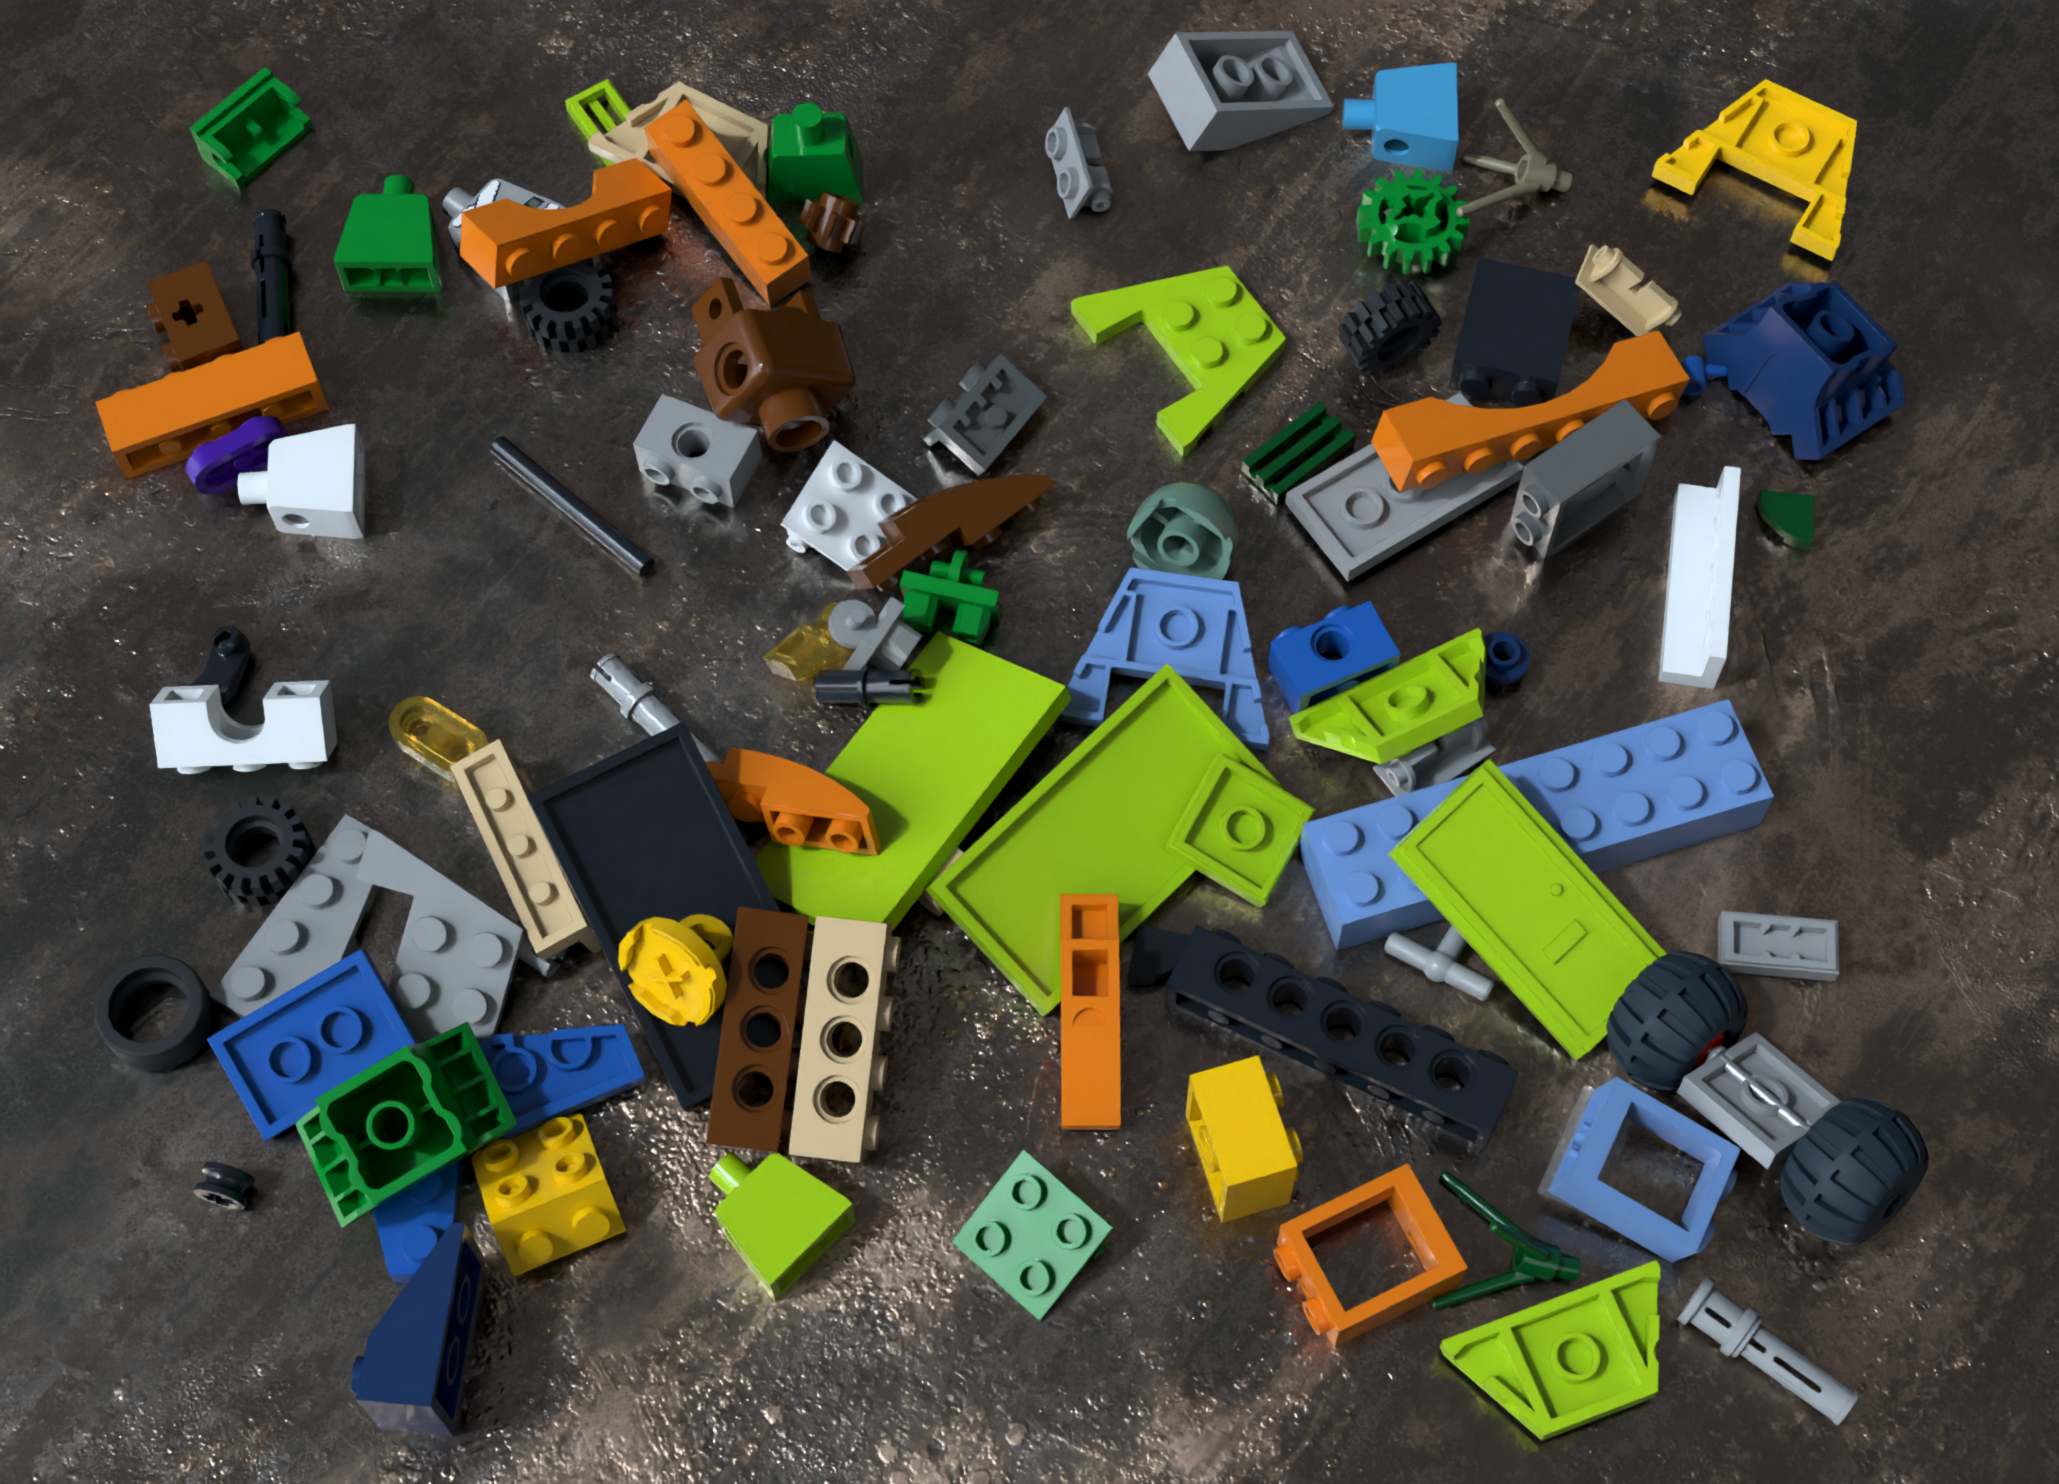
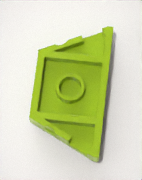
M1476 628L1288 717L1293 734L1297 739L1382 765L1392 759L1405 757L1414 749L1443 735L1453 734L1461 730L1464 725L1483 717L1487 647L1482 631Z
M1657 1260L1444 1339L1440 1344V1349L1449 1361L1543 1441L1645 1402L1656 1396L1658 1393L1659 1362L1656 1360V1348L1660 1327V1315H1657V1299L1661 1268Z

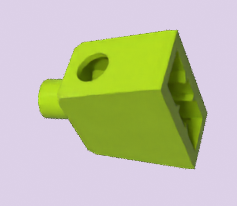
M730 1152L716 1163L709 1174V1179L727 1195L714 1211L719 1227L775 1302L856 1222L852 1202L775 1152L770 1154L754 1170L734 1152Z

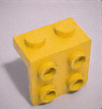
M579 1113L553 1118L542 1126L511 1139L495 1141L484 1150L477 1151L471 1158L491 1226L513 1277L626 1231L583 1116Z

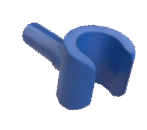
M1689 356L1681 363V366L1690 378L1682 393L1685 395H1700L1706 390V380L1728 377L1726 365H1705L1704 359L1698 356Z

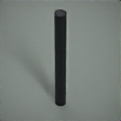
M500 436L492 443L490 452L636 573L644 576L651 571L655 560L506 437Z

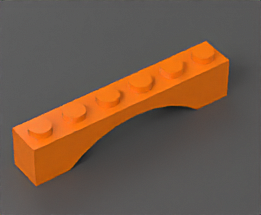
M1658 330L1614 343L1604 363L1587 381L1571 392L1548 402L1521 408L1485 409L1458 405L1434 397H1428L1384 410L1371 443L1400 493L1417 487L1430 489L1441 484L1447 478L1464 473L1476 475L1486 471L1494 464L1513 458L1516 461L1526 460L1540 450L1553 447L1624 399L1644 419L1658 420L1664 418L1677 408L1678 400L1690 378Z

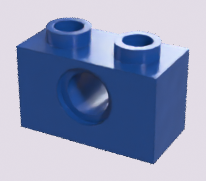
M1368 601L1356 607L1351 605L1341 606L1330 612L1322 621L1305 628L1300 625L1293 626L1281 632L1275 640L1271 641L1268 669L1293 714H1296L1398 666L1401 654L1371 601ZM1323 652H1334L1339 654L1342 659L1335 661L1327 660L1320 654Z

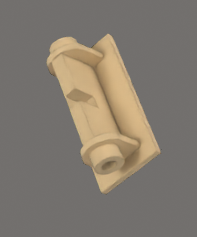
M1594 244L1589 247L1575 283L1633 334L1641 336L1658 331L1662 323L1670 327L1682 314V311L1677 307L1678 300L1667 294L1653 280L1643 286L1638 284L1642 281L1645 273L1627 259L1619 248L1611 250L1605 245L1598 249Z

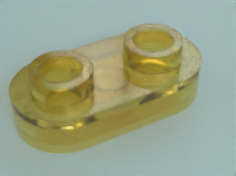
M415 696L401 701L395 706L389 717V730L398 748L455 783L457 781L450 766L456 763L457 757L463 753L472 754L489 745L485 734L478 727L428 697ZM417 727H429L428 731L421 736L412 735Z

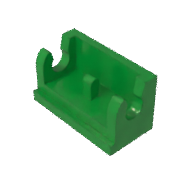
M264 67L192 125L190 131L202 159L236 187L240 188L311 130L313 124L311 119L301 109L296 107L302 102L296 93L277 79L268 68Z

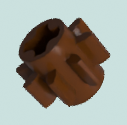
M826 190L823 191L820 201L806 199L798 221L804 224L805 228L809 229L806 236L808 242L835 253H842L845 243L848 245L850 243L858 245L867 223L856 215L859 208L857 202Z

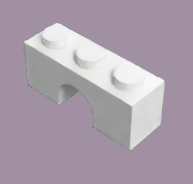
M330 680L275 682L263 699L265 722L253 726L237 723L226 714L221 703L219 685L163 687L150 703L158 768H177V771L182 774H196L209 770L211 766L233 765V769L236 771L248 772L262 769L267 764L288 763L289 767L293 769H309L321 765L323 761L328 760L337 745Z

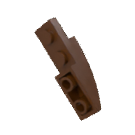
M1016 475L966 483L927 495L902 507L878 522L877 524L888 542L846 572L858 590L877 587L882 592L901 580L904 571L903 567L919 556L922 561H926L944 550L949 545L946 536L954 547L973 544L976 549H979L992 542L1003 532L999 526L1001 523L1014 514L1017 519H1020L1035 511L1044 503L1041 495L1053 487L1055 483L1050 476Z

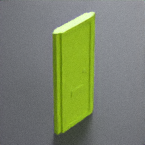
M1487 759L1480 767L1476 768L1387 854L1574 1060H1579L1608 1034L1606 1024L1618 998L1625 992L1626 987L1631 981L1635 980L1639 973L1648 965H1651L1653 961L1667 954L1490 759Z

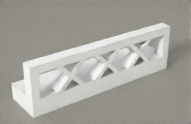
M1724 466L1717 488L1678 483L1674 497L1659 671L1660 682L1714 689L1726 661L1741 468Z

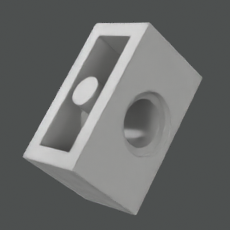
M663 393L633 443L639 471L651 481L661 485L671 483L689 490L701 501L710 504L720 502L732 508H735L762 460L758 430L740 423L722 421L712 412ZM693 453H705L702 456L695 458L688 457Z

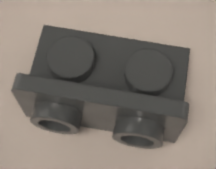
M1002 354L986 366L979 360L958 382L964 391L955 402L947 397L932 412L927 421L933 427L922 439L930 447L940 440L978 476L987 470L1047 398L1038 387Z

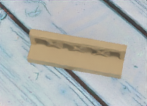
M498 739L452 764L450 768L536 954L543 960H546L578 941L583 943L594 954L602 950L527 801L526 796L535 793L536 790L523 762Z

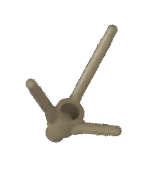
M1502 98L1496 100L1495 106L1527 154L1520 159L1519 163L1468 152L1463 153L1461 159L1465 163L1515 175L1516 185L1458 207L1456 214L1459 217L1481 211L1522 194L1535 193L1538 190L1548 192L1550 189L1565 193L1570 188L1572 174L1557 169L1554 162L1547 161V157L1536 147L1514 112Z

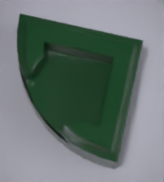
M1760 490L1757 497V508L1762 521L1768 523L1774 531L1784 537L1783 542L1789 546L1810 551L1814 542V495Z

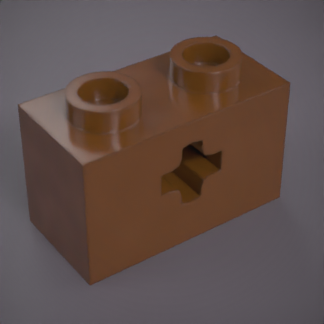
M207 260L147 282L155 302L145 306L157 334L167 332L171 342L161 346L172 372L186 371L212 362L222 355L244 351Z

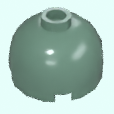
M1182 481L1160 487L1141 503L1127 530V541L1131 538L1135 548L1132 557L1140 569L1223 580L1237 551L1239 543L1238 523L1230 504L1217 491L1200 483Z

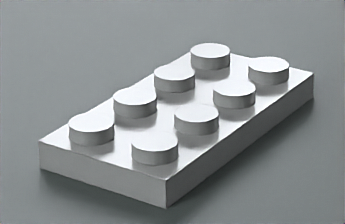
M1461 392L1445 400L1454 404L1473 407ZM1371 443L1287 492L1285 504L1344 578L1350 581L1521 480L1524 467L1513 458L1494 464L1486 471L1476 475L1464 473L1447 478L1441 484L1430 489L1417 487L1400 493Z

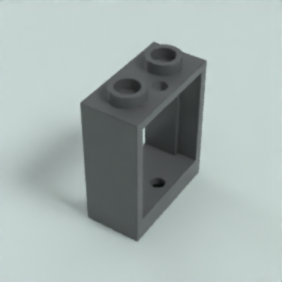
M1624 399L1524 465L1510 519L1518 538L1528 546L1533 545L1546 558L1641 494L1644 490L1661 435Z

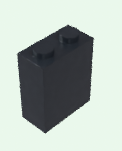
M1479 257L1453 360L1448 388L1462 391L1471 397H1490L1512 402L1519 407L1541 404L1554 399L1580 292V287L1575 283L1577 278Z

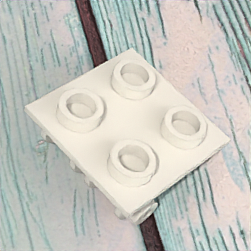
M834 440L780 525L787 529L789 537L786 542L790 548L800 553H804L807 548H814L848 571L888 542L877 523L918 499Z

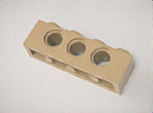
M816 916L788 1155L860 1163L866 1160L867 1150H877L881 1116L871 1114L874 1090H884L887 1073V1056L878 1055L881 1031L890 1032L894 1012V996H885L887 972L897 973L901 950V938L892 937L893 925ZM851 963L862 965L869 976V984L866 991L855 998L846 995L839 985V976L842 969ZM843 1022H850L856 1025L862 1035L861 1047L853 1056H844L837 1052L833 1046V1032ZM835 1081L848 1084L854 1091L855 1105L847 1115L833 1113L826 1104V1091Z

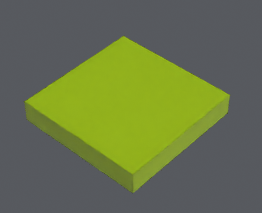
M1220 751L1213 759L1163 850L1256 907L1261 908L1266 904L1300 842L1303 824L1312 820L1316 809Z

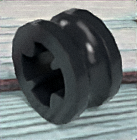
M211 1161L205 1162L202 1172L206 1178L204 1182L196 1184L193 1191L195 1195L221 1207L244 1210L247 1204V1199L243 1195L244 1191L253 1188L255 1178L247 1172L230 1165Z

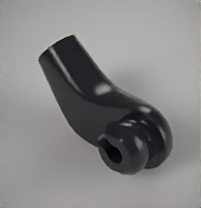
M230 625L222 626L214 632L212 636L213 645L206 668L194 682L188 685H219L222 706L228 704L237 693L250 656L248 638L239 629Z

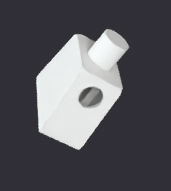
M346 424L273 440L269 444L268 471L239 473L238 494L241 504L267 503V509L277 530L283 533L350 539L364 538L366 450L356 425Z

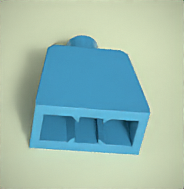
M1440 63L1380 70L1375 74L1372 99H1344L1342 129L1371 130L1372 156L1376 160L1441 171H1453L1459 142L1457 63Z

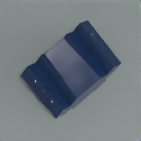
M1788 282L1703 336L1706 364L1726 365L1729 390H1738L1742 396L1744 395L1770 424L1771 435H1792L1795 459L1820 460L1906 404L1903 375L1888 360L1898 347V344L1838 282L1831 284L1824 282L1815 284L1813 282Z

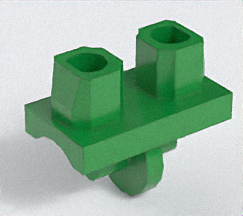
M959 549L955 551L951 564L933 560L930 567V576L904 570L899 585L904 597L903 622L916 631L924 633L933 632L939 609L954 612L957 615L952 630L953 637L960 641L978 645L982 644L991 621H1000L1003 605L999 604V591L981 588L985 582L986 571L968 568L969 552Z

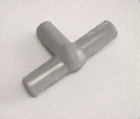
M1452 925L1436 951L1397 932L1391 933L1385 943L1384 949L1386 953L1424 971L1427 978L1437 983L1446 982L1482 1001L1488 1000L1495 988L1493 980L1456 962L1468 942Z

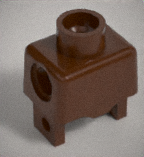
M719 277L691 307L704 345L694 356L693 362L714 414L718 419L725 422L762 426L768 445L773 450L780 452H793L817 443L829 431L830 423L827 414L853 389L856 383L855 372L840 325L836 322L821 320L812 292L801 290L785 306L780 305L778 309L773 311L743 309L733 279ZM743 354L746 357L747 365L738 364Z

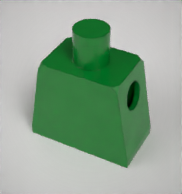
M806 102L797 105L793 109L792 114H778L773 117L767 162L766 202L769 206L805 205L806 199L820 201L824 190L842 195L857 203H863V157L846 115L842 113H822L818 105Z
M391 175L384 181L383 194H360L354 198L334 257V264L345 292H442L438 231L429 197L423 194H414L415 183L412 179L403 175Z

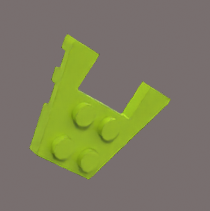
M1228 265L1082 296L1071 301V314L1095 345L1106 341L1139 322H1143L1195 388V392L1157 412L1156 424L1182 458L1193 451L1197 446V440L1209 427H1215L1225 416V409L1241 392L1245 394L1285 350L1286 337Z

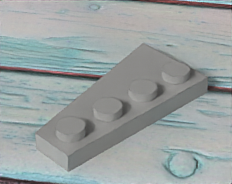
M347 814L344 815L210 994L211 999L217 1006L241 1019L352 954L357 943L355 935L364 914L370 912L380 886L356 880L368 833L372 828Z

